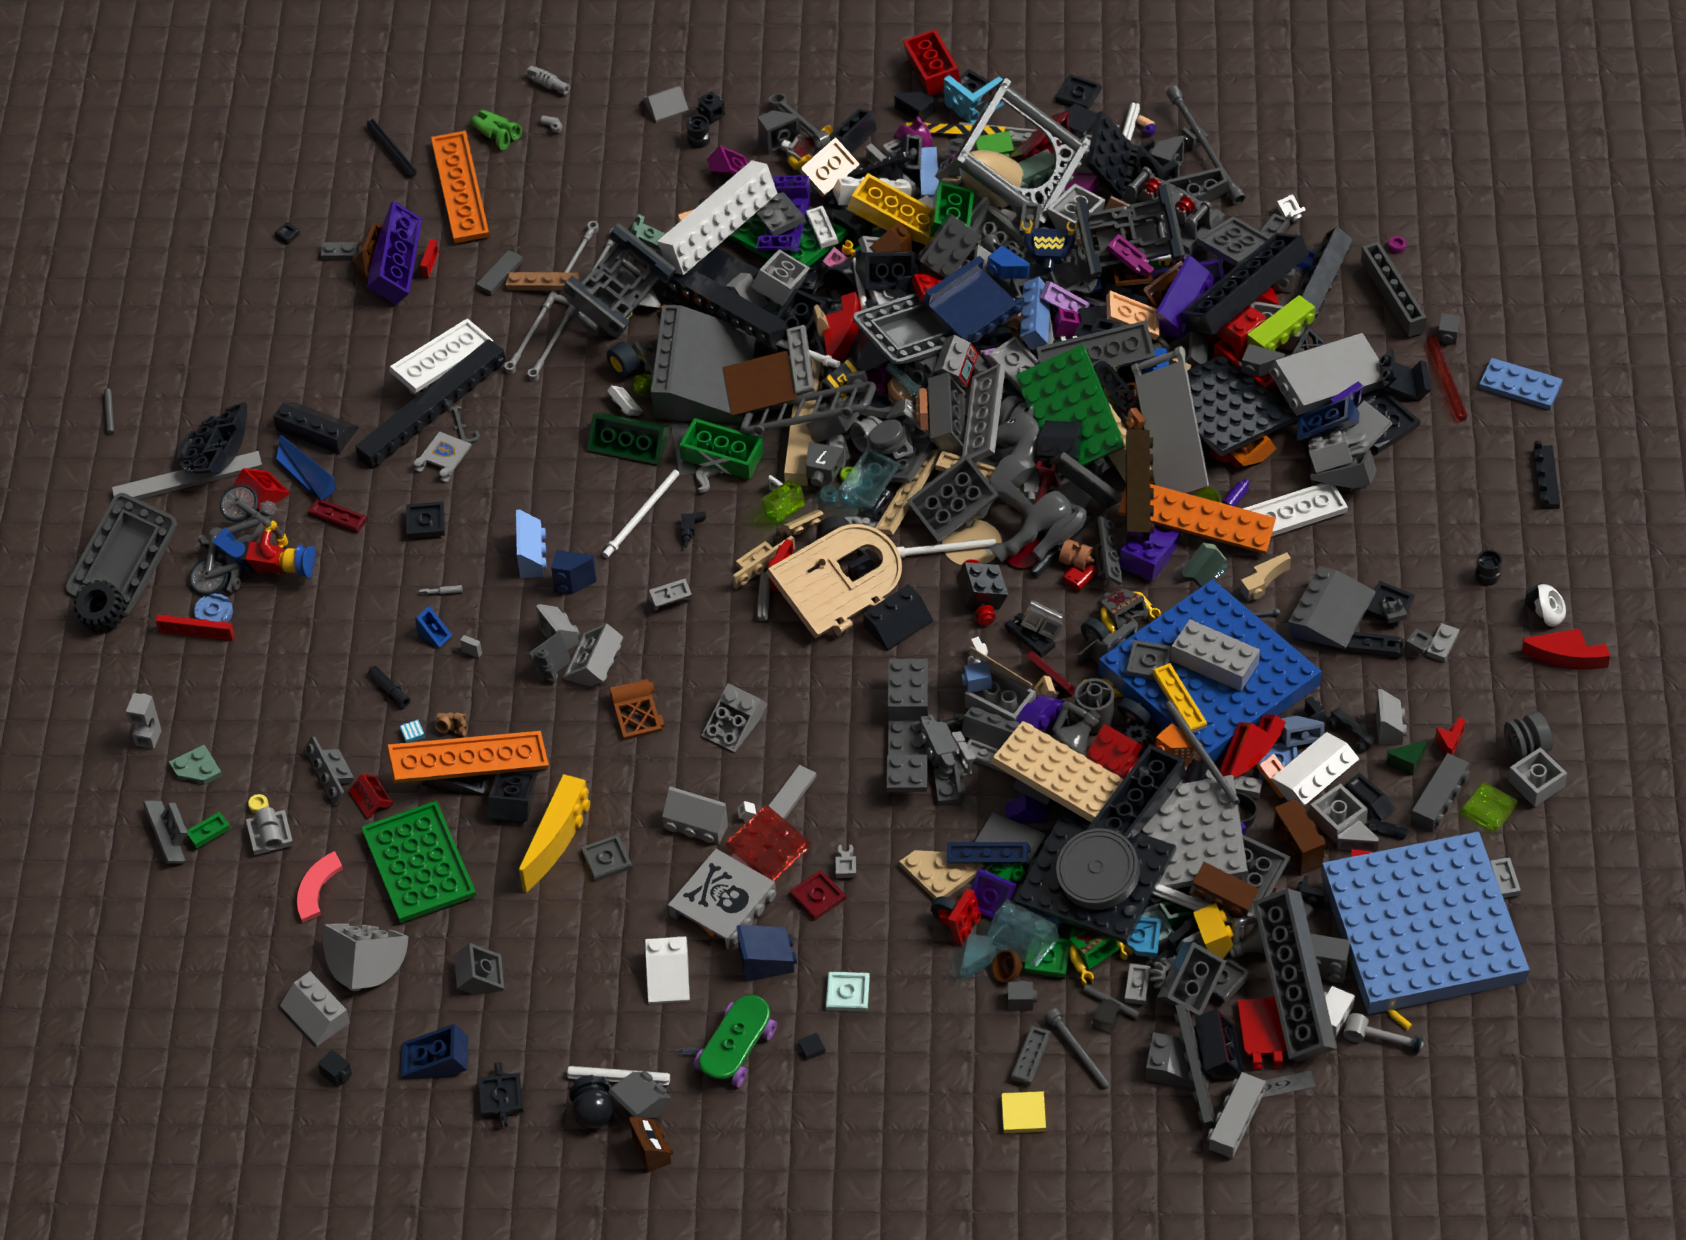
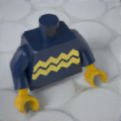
M1030 220L1031 225L1029 227H1024V222L1022 221L1021 225L1025 230L1023 233L1025 247L1032 257H1036L1037 263H1043V271L1052 272L1054 264H1061L1063 258L1068 257L1072 252L1076 238L1074 232L1079 227L1078 222L1075 224V229L1070 228L1071 221H1069L1066 225L1067 229L1033 228L1031 231L1032 221Z

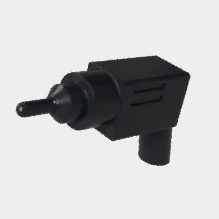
M706 511L695 514H681V539L685 543V548H687L692 536L695 535V521L706 519Z

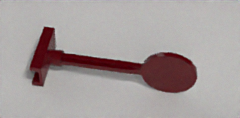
M1038 461L1036 469L1040 479V489L1035 503L1047 494L1051 486L1059 488L1061 479L1056 464H1052L1050 469L1043 467L1042 461ZM1036 538L1033 542L1020 549L1015 556L1009 555L1006 559L1007 562L1017 569L1033 567L1039 561L1033 556V550L1040 541Z

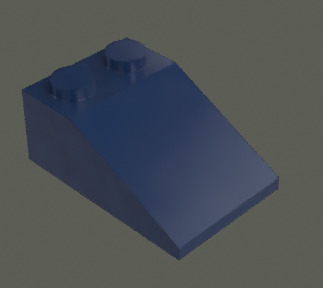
M452 1024L403 1042L401 1077L403 1079L447 1077L466 1071L468 1035L456 1024Z

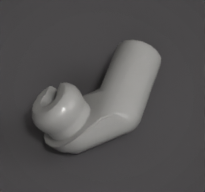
M541 117V124L549 125L553 132L558 133L562 130V124L558 118Z

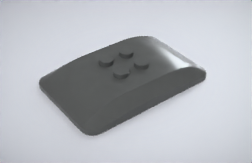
M917 293L858 311L853 316L854 323L895 364L913 362L939 354L945 339L956 335L919 299Z
M125 493L115 495L67 582L66 588L68 592L76 596V593L82 590L81 587L83 585L86 587L88 582L94 583L95 580H100V582L106 580L108 583H112L125 598L127 610L124 612L126 613L125 616H127L156 570L176 529V518ZM102 600L95 606L103 609L107 600Z

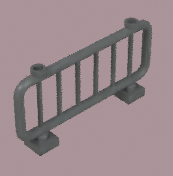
M865 371L850 373L846 377L849 384L847 386L798 395L796 400L746 412L740 430L744 434H754L760 437L767 430L836 416L849 419L852 413L860 412L869 407L876 390V385L868 381ZM867 391L862 403L852 405L856 393ZM852 393L847 407L834 409L840 394ZM835 396L830 410L816 413L822 398ZM817 399L812 414L799 416L804 402ZM800 403L795 417L781 420L787 405ZM782 408L777 421L764 423L770 410ZM764 410L765 412L760 424L749 426L753 415Z

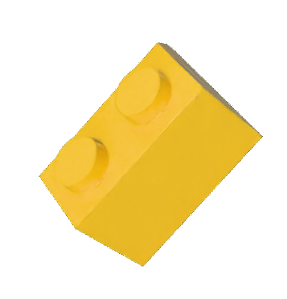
M1215 903L1193 913L1206 948L1223 959L1233 947L1231 937H1234L1230 925L1226 926L1225 921H1228L1224 909L1219 910Z

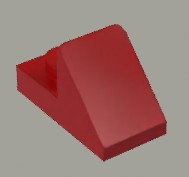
M1458 717L1456 723L1451 724L1449 731L1439 727L1436 728L1435 739L1445 756L1447 753L1454 755L1464 733L1466 719Z

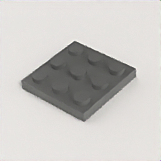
M1233 216L1197 237L1196 244L1230 264L1237 266L1270 237Z

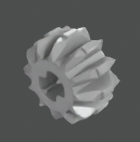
M1160 958L1159 962L1153 963L1155 969H1150V972L1154 974V977L1149 979L1150 981H1156L1153 987L1160 988L1161 990L1167 977L1165 974L1169 973L1173 965V958Z

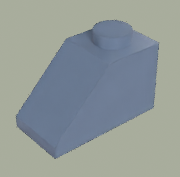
M1301 716L1281 718L1286 721V724L1279 738L1286 747L1314 743L1324 734V723L1322 721Z

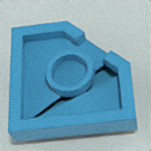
M1141 917L1128 944H1126L1137 956L1157 958L1161 919Z

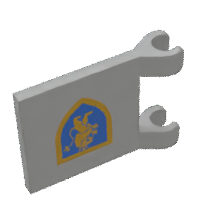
M439 431L423 454L414 461L415 471L422 472L428 462L443 468L440 471V476H442L440 480L448 482L452 472L472 445Z

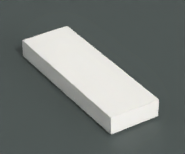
M820 206L807 210V218L821 249L838 244L837 236L824 207Z

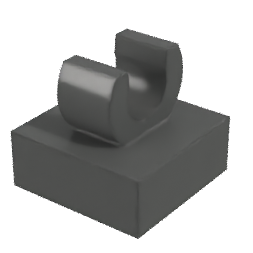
M1401 599L1382 604V611L1388 623L1407 619V613Z
M1416 629L1406 641V646L1411 648L1413 653L1423 655L1432 644L1433 637Z

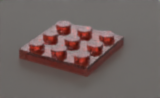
M768 805L762 808L726 842V846L751 868L772 881L811 845L808 839Z

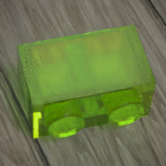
M789 480L761 499L765 517L776 523L783 521L806 504L801 486Z

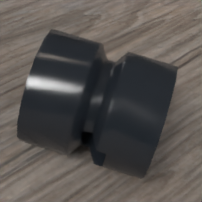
M703 115L689 117L686 122L688 144L693 148L706 147L710 143L709 120Z
M1484 550L1478 554L1475 578L1480 584L1491 586L1499 581L1502 567V556L1500 553L1494 550Z

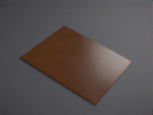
M787 351L723 367L732 416L797 399Z

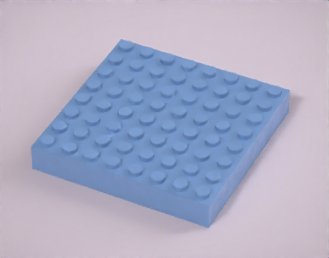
M1479 832L1324 862L1322 864L1320 876L1342 939L1350 940L1349 961L1368 1015L1525 983L1527 981L1529 967Z

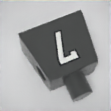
M809 442L806 475L808 478H811L810 482L812 485L820 486L822 481L831 482L834 480L845 461L844 448Z

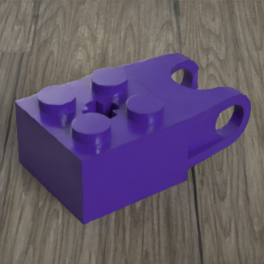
M1154 524V533L1150 534L1149 541L1129 540L1121 549L1119 558L1120 568L1152 582L1170 561L1179 543L1181 532L1177 530L1167 533L1157 530V525Z

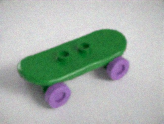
M746 995L734 1003L731 1002L725 1011L723 1021L705 1049H701L698 1052L694 1061V1068L715 1079L729 1080L733 1076L732 1085L739 1088L747 1075V1068L742 1067V1064L761 1034L763 1039L770 1040L777 1027V1022L770 1019V1009L766 1001L756 995Z

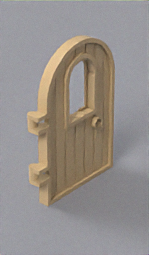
M849 524L837 528L771 566L766 571V574L816 639L831 629L838 636L844 630L849 631L853 625L850 618L883 601L893 591L900 579L902 562L895 544L884 533L871 526ZM862 547L873 549L878 554L880 560H882V564L875 570L852 582L842 572L841 566L837 561L856 549ZM816 565H820L819 568H817L816 570L810 573L807 572L812 568H815Z

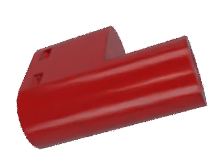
M1089 565L1083 572L1071 567L1064 574L1063 577L1065 579L1063 583L1079 592L1098 573V570L1093 565Z

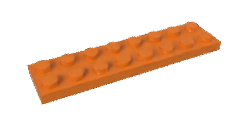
M466 131L431 137L454 243L490 237Z
M1150 484V488H1154L1153 500L1150 499V505H1154V515L1150 517V522H1154L1158 526L1266 555L1276 521L1275 517ZM1126 487L1118 511V515L1125 517Z
M541 731L389 744L386 748L394 783L547 769L549 766Z

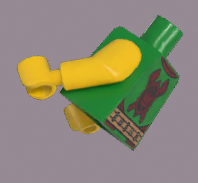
M1075 928L1070 933V959L1077 972L1082 974L1081 983L1083 986L1087 985L1085 978H1090L1092 983L1094 980L1093 974L1086 971V968L1090 970L1119 949V955L1123 960L1128 958L1126 952L1130 955L1133 952L1126 944L1084 929L1079 930Z

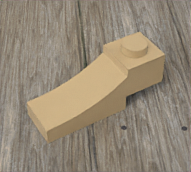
M1286 552L1255 566L1253 575L1241 579L1240 592L1248 602L1265 595V588L1282 573L1290 570L1291 557Z

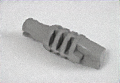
M530 66L527 69V77L535 83L549 90H557L564 95L570 91V85L560 81L556 75L534 66Z

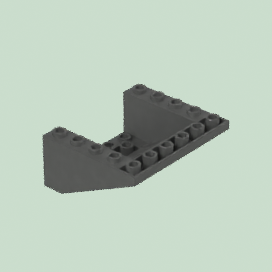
M663 305L651 390L654 420L693 421L696 418L706 422L742 423L746 412L733 416L731 414L723 367L754 359L757 338L736 330L733 324L680 305Z

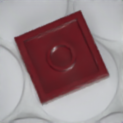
M819 870L789 891V895L814 921L846 900V895L822 870Z

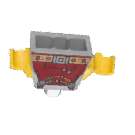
M829 125L825 126L822 129L825 130L828 133V135H830L833 132V129ZM797 135L793 142L784 140L781 145V150L787 152V162L795 171L800 170L820 152L810 136Z

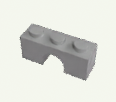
M133 693L126 709V715L129 723L136 724L132 734L135 746L154 749L162 730L153 697L144 693Z

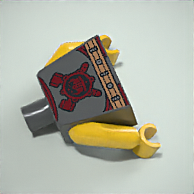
M1122 588L1112 594L1105 593L1102 597L1101 621L1111 634L1116 632V628L1119 630L1128 618L1133 615L1139 614L1141 617L1148 612L1149 622L1156 619L1155 616L1158 618L1161 615L1160 610L1152 608V604L1141 592H1133Z

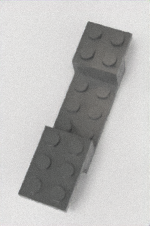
M889 659L887 792H927L928 758L926 749L919 740V734L922 731L920 718L928 716V659Z

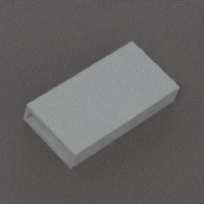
M1363 333L1275 360L1268 370L1296 416L1330 404L1331 398L1358 381L1363 385L1362 394L1383 388L1380 360Z

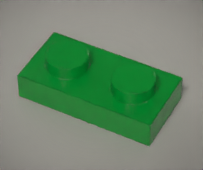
M218 812L188 829L187 837L197 849L229 831L231 828L222 814Z

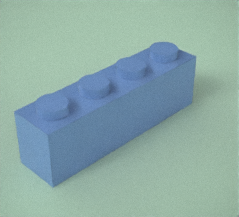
M1040 277L1023 283V298L1025 300L1021 313L1020 337L1032 350L1048 344L1050 303L1040 298L1045 286Z

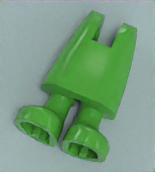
M486 110L479 111L478 116H473L470 119V124L491 140L496 139V146L501 150H505L509 146L510 139L517 140L522 134L521 125L508 122V119Z

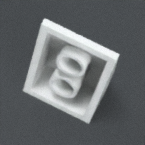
M687 938L645 939L648 1003L690 1002Z

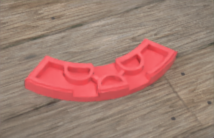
M335 851L316 862L305 874L299 886L297 907L302 923L321 915L318 907L319 891L322 885L333 875L343 870Z

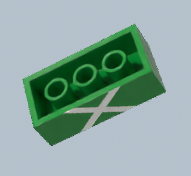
M696 418L693 419L679 445L681 460L717 469L718 471L749 480L764 454L763 438L744 434L743 432Z

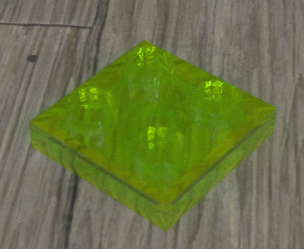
M1483 782L1462 808V813L1497 832L1518 805V800Z

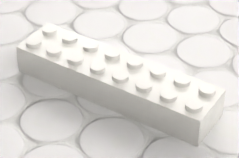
M756 161L749 162L657 241L663 258L676 268L674 273L684 275L777 194L768 165Z

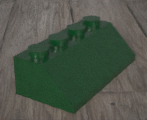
M602 412L593 413L587 450L658 465L667 445L670 426Z

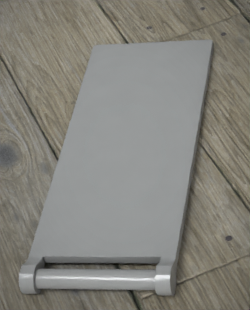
M1180 346L1175 348V351L1141 363H1132L1131 368L1135 376L1141 413L1146 420L1144 428L1145 430H1150V437H1153V449H1150V454H1153L1152 470L1154 472L1155 485L1186 494L1209 487L1185 363L1184 348ZM1175 358L1178 359L1177 363L1141 375L1143 369Z

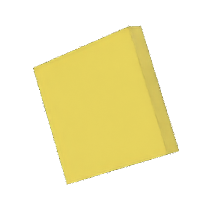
M1044 1091L1002 1093L1004 1133L1046 1132Z

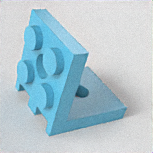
M947 76L944 78V103L948 108L954 110L959 117L964 118L969 123H975L980 114L975 109L980 99L1003 79L997 77L975 93H971L951 76ZM1000 100L995 110L1003 106L1004 102Z

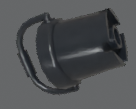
M856 253L843 262L828 267L823 273V282L812 291L811 295L816 297L817 292L825 287L831 298L821 296L816 298L825 301L827 305L839 304L840 306H842L841 296L856 292L858 296L852 259L856 257Z

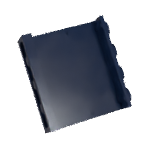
M981 256L976 257L928 289L923 303L958 337L971 344L980 341L985 334L992 333L998 325L1005 324L1013 315H1018L1023 309L1025 300L1022 297L1015 301L982 269L984 259Z

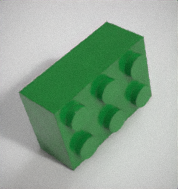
M943 182L938 183L933 199L930 237H933L949 213L970 226L974 197L973 189Z

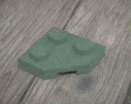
M205 745L169 761L170 767L178 780L186 781L188 779L205 785L222 777L221 770Z

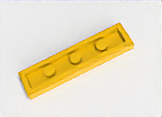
M1169 663L1153 669L1152 674L1167 699L1172 701L1192 732L1206 728V720L1172 665Z

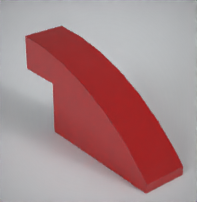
M856 292L841 296L843 310L826 315L829 328L824 330L826 354L832 356V359L840 361V364L849 353L859 331V327L853 321L854 314L861 311L859 297Z
M1580 628L1523 638L1521 651L1523 654L1554 666L1572 669L1608 668L1610 654L1606 644L1587 647Z
M1263 714L1258 727L1252 723L1239 722L1219 770L1223 776L1233 775L1235 778L1258 764L1276 743L1286 721L1276 715Z

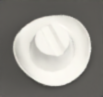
M1546 584L1538 585L1539 598L1534 602L1536 605L1535 611L1538 616L1544 618L1548 626L1556 627L1566 616L1565 602L1559 592L1552 586Z

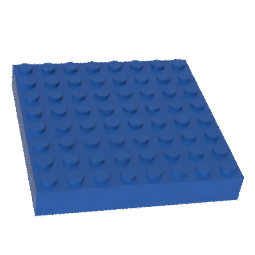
M1213 579L1099 658L1098 667L1099 675L1113 683V687L1126 698L1138 704L1141 702L1143 704L1142 707L1151 715V720L1164 730L1171 723L1177 727L1179 726L1165 707V703L1169 700L1158 682L1142 677L1126 676L1134 640L1172 647L1187 622L1191 619L1260 649L1259 665L1242 691L1170 661V664L1207 722L1206 728L1193 733L1213 762L1227 753L1239 722L1252 723L1258 727L1263 714L1279 716L1319 687L1322 674L1318 667Z

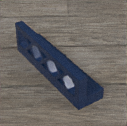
M947 842L948 864H1028V853H1031V846L1028 842Z

